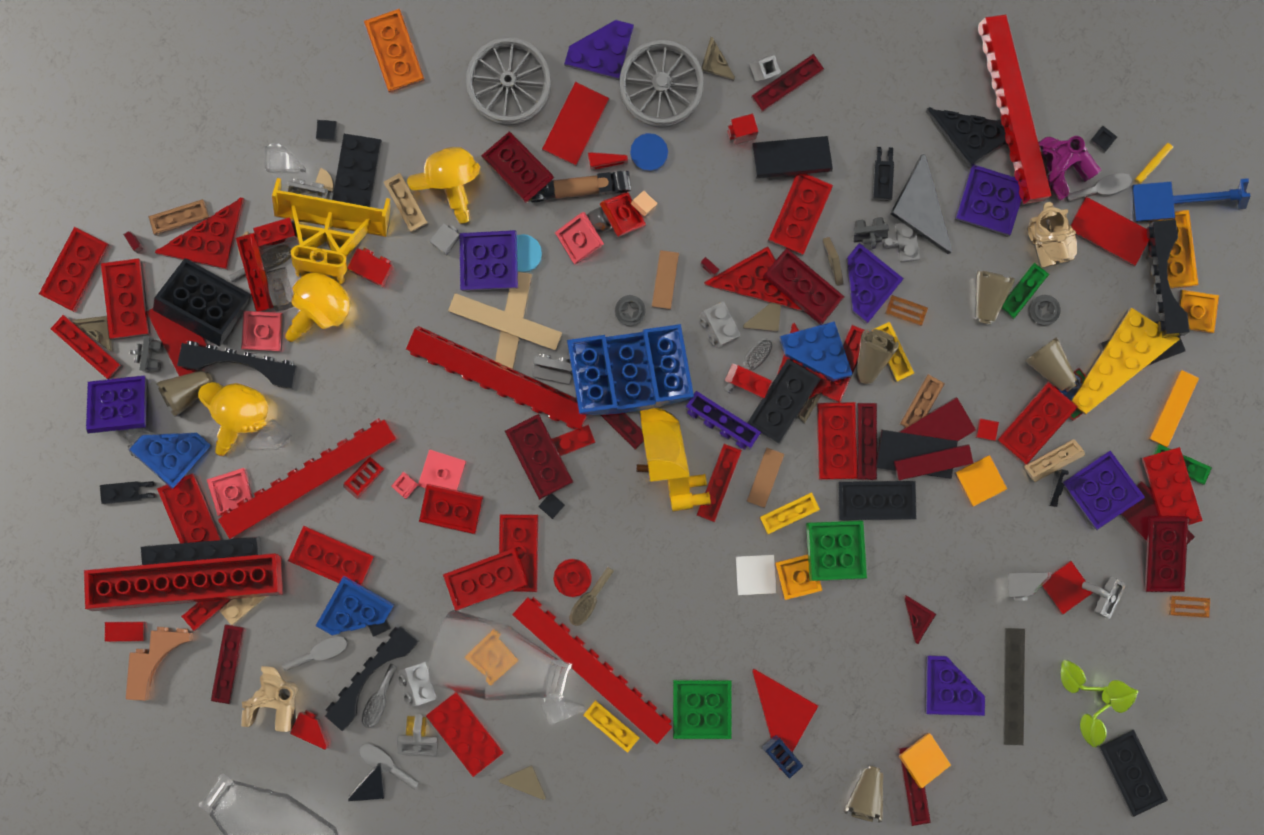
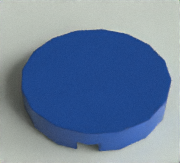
M646 133L634 140L631 145L630 155L632 162L639 169L651 172L658 170L664 165L668 156V148L660 136Z

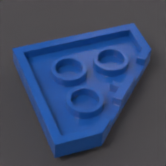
M835 321L780 336L779 339L786 357L802 363L803 366L814 372L827 376L831 381L852 376Z
M198 433L141 435L128 450L172 489L211 445Z
M343 576L319 618L316 627L330 635H336L344 631L381 624L387 619L394 604Z

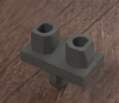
M882 217L873 219V226L867 227L865 220H856L853 240L854 242L863 241V245L870 244L871 249H875L876 243H880L882 239L888 238L889 226L885 224Z
M144 336L143 348L142 344H136V351L130 350V355H135L134 363H140V371L149 373V370H159L160 360L151 359L152 352L161 353L163 344L151 337Z

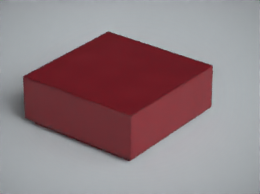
M131 231L123 234L133 251L139 253L143 250L135 234Z
M706 257L700 263V266L712 277L716 276L720 270Z

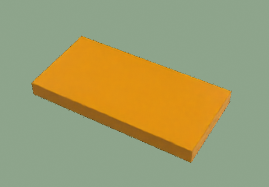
M1189 210L1175 211L1178 239L1172 247L1167 264L1170 289L1198 286Z

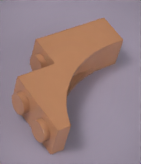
M157 627V630H151L149 653H147L148 649H136V652H130L126 699L149 700L151 682L157 667L163 658L174 648L193 641V633H189L186 628H176V632L169 631V627Z

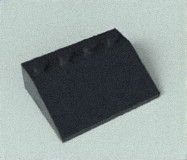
M184 258L154 297L153 311L220 347L230 334L251 294Z

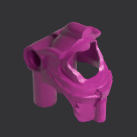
M1073 136L1066 141L1045 137L1038 142L1039 147L1042 149V155L1047 158L1046 168L1048 170L1047 179L1049 186L1051 185V190L1059 201L1068 196L1070 191L1064 177L1068 167L1073 166L1084 182L1102 171L1087 151L1085 142L1080 136Z

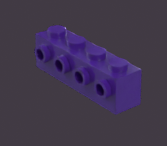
M695 391L694 398H691L685 407L688 410L687 414L694 419H697V417L704 420L703 424L710 429L715 427L720 430L719 434L727 440L731 437L737 441L735 445L743 450L746 448L750 450L761 433L698 391Z

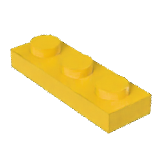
M888 322L875 328L894 337L893 341L899 343L897 351L887 363L896 382L914 374L891 323Z
M811 492L759 518L767 534H770L820 510Z
M596 700L583 714L584 717L627 753L640 739L638 735Z

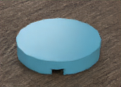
M525 234L517 235L518 271L530 272L541 261V246L532 236Z

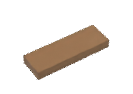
M202 199L148 216L153 234L158 235L208 219L209 215L205 202Z
M660 250L652 307L671 310L679 256L677 252Z
M928 374L900 425L907 427L927 415L945 383Z
M766 447L747 502L765 508L784 457L783 453Z

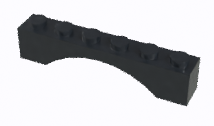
M1176 219L1153 221L1147 227V238L1151 242L1149 256L1153 259V265H1151L1152 276H1155L1153 290L1158 300L1156 302V312L1160 316L1158 330L1162 333V338L1185 336L1190 332L1188 314L1174 298L1167 277L1169 254L1178 239Z
M193 341L181 344L177 363L178 367L199 371L217 363H240L262 373L274 386L293 390L298 368L293 365V361L282 360V363L275 362L273 357L264 356L263 359L255 358L256 354L245 352L244 355L236 354L237 350L226 348L225 351L217 350V346L206 345V348L198 346L199 343Z
M260 536L141 547L142 565L262 555Z
M403 626L395 627L388 636L391 638L387 643L382 642L376 649L377 655L374 658H368L363 665L366 668L361 673L357 672L351 679L353 683L350 687L347 688L345 686L338 694L339 700L336 703L332 702L326 708L328 713L325 717L341 731H344L357 716L360 693L368 678L386 662L407 656L418 644L419 640Z

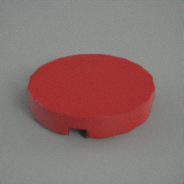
M577 559L564 560L557 566L553 577L557 590L568 597L581 596L590 587L592 579L588 566Z

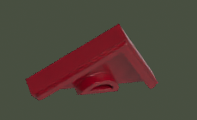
M905 595L904 600L914 642L919 644L936 613Z

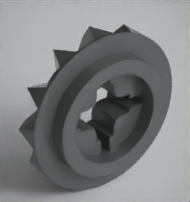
M627 295L617 302L615 315L624 325L634 326L644 318L645 305L640 298ZM628 303H630L633 309H639L633 312L632 318L629 316V313L624 312L628 308Z
M1041 295L1033 300L1029 311L1032 319L1037 324L1046 326L1054 323L1059 318L1061 308L1059 302L1054 297ZM1049 303L1047 310L1051 314L1046 313L1041 317L1042 310L1039 307H1045Z

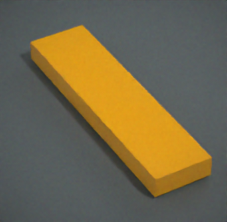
M1183 370L1179 372L1149 440L1165 447L1169 446L1199 380L1198 377Z

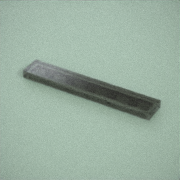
M1005 628L1004 745H1024L1025 629Z

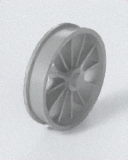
M516 38L493 40L482 46L474 54L468 65L466 86L470 99L475 108L484 117L500 124L524 122L535 116L543 108L549 96L551 82L548 65L542 54L534 46ZM511 47L509 68L505 72L496 49ZM514 48L528 52L512 73ZM493 50L502 68V74L482 60L484 56ZM530 55L540 64L535 68L516 75ZM480 62L500 78L476 76L474 72ZM541 69L543 70L544 83L518 80ZM473 80L499 82L474 93ZM518 85L543 87V91L537 100ZM501 88L486 108L477 99V97ZM516 89L535 102L525 112H523L514 92ZM502 92H506L503 115L489 111ZM512 92L521 113L506 116L508 93Z
M656 40L645 43L636 48L624 62L620 74L622 100L628 111L645 124L665 127L680 123L695 111L701 100L704 84L701 66L691 51L676 42ZM664 49L662 72L658 73L649 51ZM666 50L680 54V57L668 73L664 72ZM647 53L655 75L637 64L635 60ZM683 57L693 67L670 77V74ZM631 65H633L652 80L627 78V73ZM692 72H695L697 77V85L671 82ZM626 82L652 85L629 96L626 90ZM670 87L696 89L697 92L693 101L690 102ZM655 89L640 110L630 100ZM667 90L686 103L688 107L677 114ZM658 92L659 102L656 118L644 114L643 110ZM662 93L665 94L674 114L672 117L659 118Z

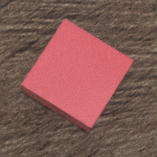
M405 472L391 485L405 499L418 486Z

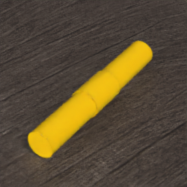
M1167 143L1135 178L1137 183L1141 184L1171 151L1173 146L1170 143Z

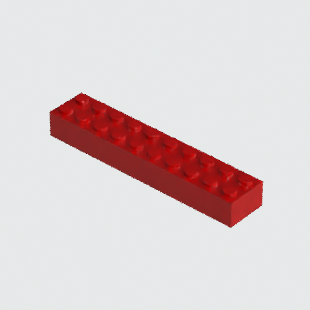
M274 553L84 570L85 609L101 611L283 595L281 556Z

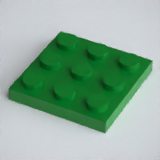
M863 521L806 523L810 581L867 578Z
M673 680V739H732V680Z

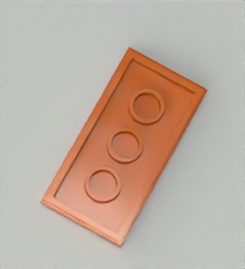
M400 9L365 20L364 23L388 92L390 93L424 81Z

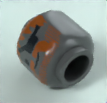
M601 207L587 214L598 234L612 229V225Z

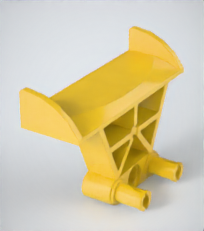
M281 178L276 179L272 193L274 216L281 218L290 217L294 221L299 245L292 248L291 260L298 277L300 273L302 277L308 274V272H318L333 276L336 282L338 280L339 284H343L345 281L344 274L347 271L346 257L368 233L387 236L390 198H386L384 209H377L281 191ZM298 221L325 225V227L323 229L318 227L301 225ZM332 227L346 230H352L355 232L353 234H350L345 232L334 231L331 229ZM324 242H327L331 250L320 249L317 247L322 245Z
M661 408L640 411L650 482L667 480L672 512L689 510L694 508L693 506L711 504L709 492L700 494L690 493V487L707 486L706 474L689 476L679 420L673 414Z

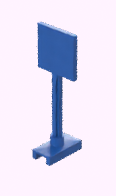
M1249 178L1240 179L1237 189L1177 196L1173 195L1172 182L1133 185L1136 222L1175 219L1174 204L1237 200L1238 210L1246 209L1251 197L1250 193L1246 191Z

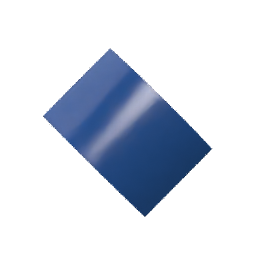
M681 324L643 329V332L609 337L599 335L567 340L579 414L605 415L628 413L663 407L694 398Z

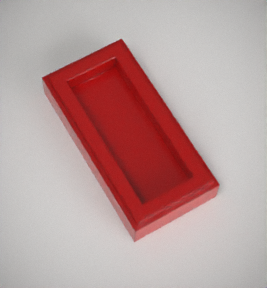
M105 622V642L145 641V622Z

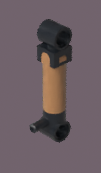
M617 171L613 173H598L595 176L551 180L527 202L538 203L550 199L630 192L629 171Z

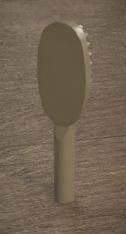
M607 567L591 592L585 593L575 603L569 615L572 625H582L589 618L597 603L596 596L614 570Z

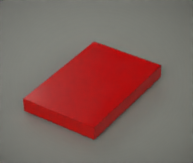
M427 484L419 522L475 534L484 496Z

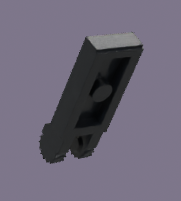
M877 147L876 160L874 162L873 199L892 200L894 177L893 147L888 148V161H881L882 149Z
M154 481L100 485L101 504L155 498V493L141 494L140 487L154 486Z

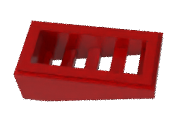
M588 153L591 170L628 163L627 155Z
M369 457L344 482L343 487L358 499L382 473L384 468ZM370 465L376 472L373 473L367 466ZM363 470L370 476L369 479L361 473ZM360 477L365 483L362 484L356 478ZM354 483V484L357 485L360 489H359V490L355 489L351 484Z

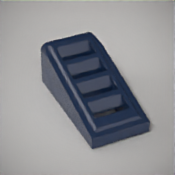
M777 735L762 747L789 779L803 767V764ZM784 749L785 751L776 758L775 756ZM789 755L790 758H788L783 764H781V762ZM794 761L795 764L790 769L786 770L785 768Z

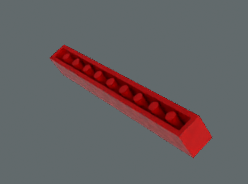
M1007 15L985 17L979 23L978 32L982 36L983 51L988 60L987 68L991 72L992 87L997 96L996 104L1000 108L1001 124L1005 128V140L1009 144L1010 160L1013 162L1014 176L1019 185V196L1023 201V205L1045 201L1052 195Z
M420 326L414 328L406 350L410 351L412 356L426 358L428 363L435 366L439 364L445 367L444 370L449 373L455 374L456 372L461 374L463 379L470 382L474 380L480 383V387L488 390L491 388L502 397H511L519 405L524 406L526 404L532 407L531 409L534 412L546 413L550 419L557 422L561 420L571 429H581L587 415L579 414L577 398Z
M378 418L370 423L371 428L366 431L363 428L353 433L355 437L351 440L343 439L337 443L338 447L331 451L328 448L320 453L321 458L316 461L314 458L303 463L305 467L301 470L293 469L287 473L288 477L281 480L278 478L270 483L271 488L266 491L262 488L253 493L255 497L248 501L245 498L238 502L236 509L231 510V508H228L220 513L222 517L218 521L229 539L396 440L397 438L385 419L381 421Z
M527 597L512 615L654 743L658 744L672 728V725H670L671 720L664 713L660 716L655 711L657 707L648 700L646 703L641 699L643 695L635 687L631 690L626 685L628 681L623 676L619 675L617 677L612 673L614 669L606 661L602 664L598 660L599 655L594 650L590 649L588 651L583 647L585 642L578 636L573 638L569 634L571 630L565 624L561 623L559 625L554 621L556 616L549 610L544 612L540 608L542 604L536 598L530 599Z

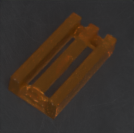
M892 295L885 314L922 326L928 307ZM896 301L922 311V314L895 305L893 302ZM891 308L919 317L920 320L891 311Z
M1170 596L1169 615L1209 618L1210 598ZM1175 600L1205 602V606L1175 604ZM1175 608L1203 609L1205 613L1175 612Z

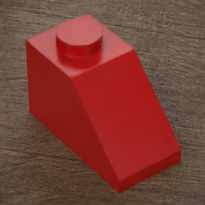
M309 710L299 712L290 734L324 750L328 749L329 743L320 719L316 718L317 714Z

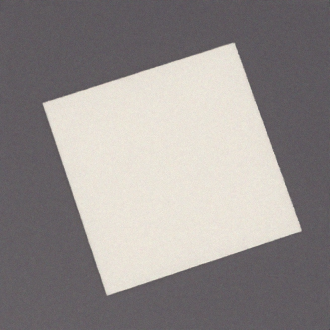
M774 555L736 557L738 595L776 593Z

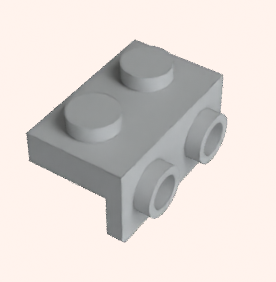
M296 178L293 181H288V192L327 199L328 189L323 188L324 184L312 182V185H307L305 180Z
M724 301L704 310L700 314V322L709 332V340L716 348L741 336Z
M540 354V357L535 356L532 375L535 378L570 384L572 376L570 360L565 358L553 360L550 355Z
M425 662L397 671L398 682L404 691V701L408 704L409 708L437 699Z

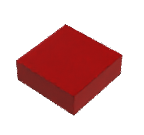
M980 418L976 438L996 441L999 422Z

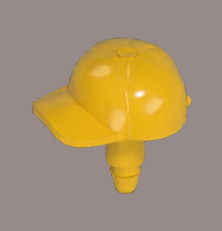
M448 147L429 155L424 165V172L410 175L407 179V184L411 190L445 189L450 208L454 209V215L458 222L464 224L469 222V209L467 208L469 202L463 184L470 182L479 174L480 165L476 163L473 156L464 148Z
M318 272L308 273L299 278L292 287L294 294L291 303L300 311L292 319V325L289 326L285 338L289 342H294L302 336V333H307L314 323L321 329L340 326L350 310V299L342 286L331 277Z
M211 382L201 386L198 398L209 409L212 418L221 425L217 434L218 440L216 441L215 453L217 455L225 456L231 448V444L235 443L239 433L256 432L266 426L265 420L268 414V405L265 397L258 390L239 383L229 384L224 387L219 383Z

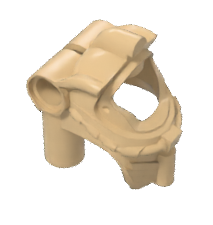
M1051 202L1045 203L1043 211L1037 217L1031 218L1028 225V234L1032 243L1036 245L1041 268L1055 265L1056 261L1064 263L1074 260V256L1077 254L1076 232L1069 225L1067 219L1068 209L1060 210L1054 208Z
M262 666L261 671H263V675L260 676L261 688L254 693L253 697L242 702L244 710H242L241 726L250 727L255 722L259 707H269L276 709L275 731L289 732L293 728L294 697L298 693V687L294 682H285L281 679L279 672L274 667ZM284 688L289 690L290 696L284 694Z

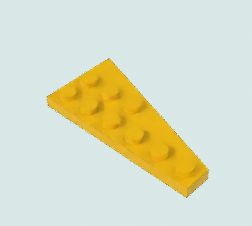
M1130 308L1071 401L1078 406L1077 410L1087 414L1180 340V338L1177 336L1162 338V333L1159 332L1157 323L1137 310Z

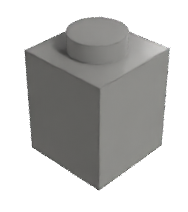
M775 55L766 56L749 63L755 81L765 80L781 73Z
M443 223L430 240V243L447 255L459 239V234H457L459 230L451 224L447 226Z

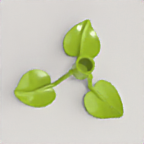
M1069 660L1062 662L1061 681L1066 690L1071 693H1077L1080 689L1103 691L1102 700L1106 705L1097 711L1093 717L1090 714L1083 715L1080 721V730L1084 739L1092 747L1096 748L1105 741L1107 734L1104 723L1097 719L1098 715L1110 706L1118 713L1126 712L1133 705L1138 695V690L1129 687L1120 680L1111 681L1108 687H1085L1083 684L1086 682V677L1082 669Z

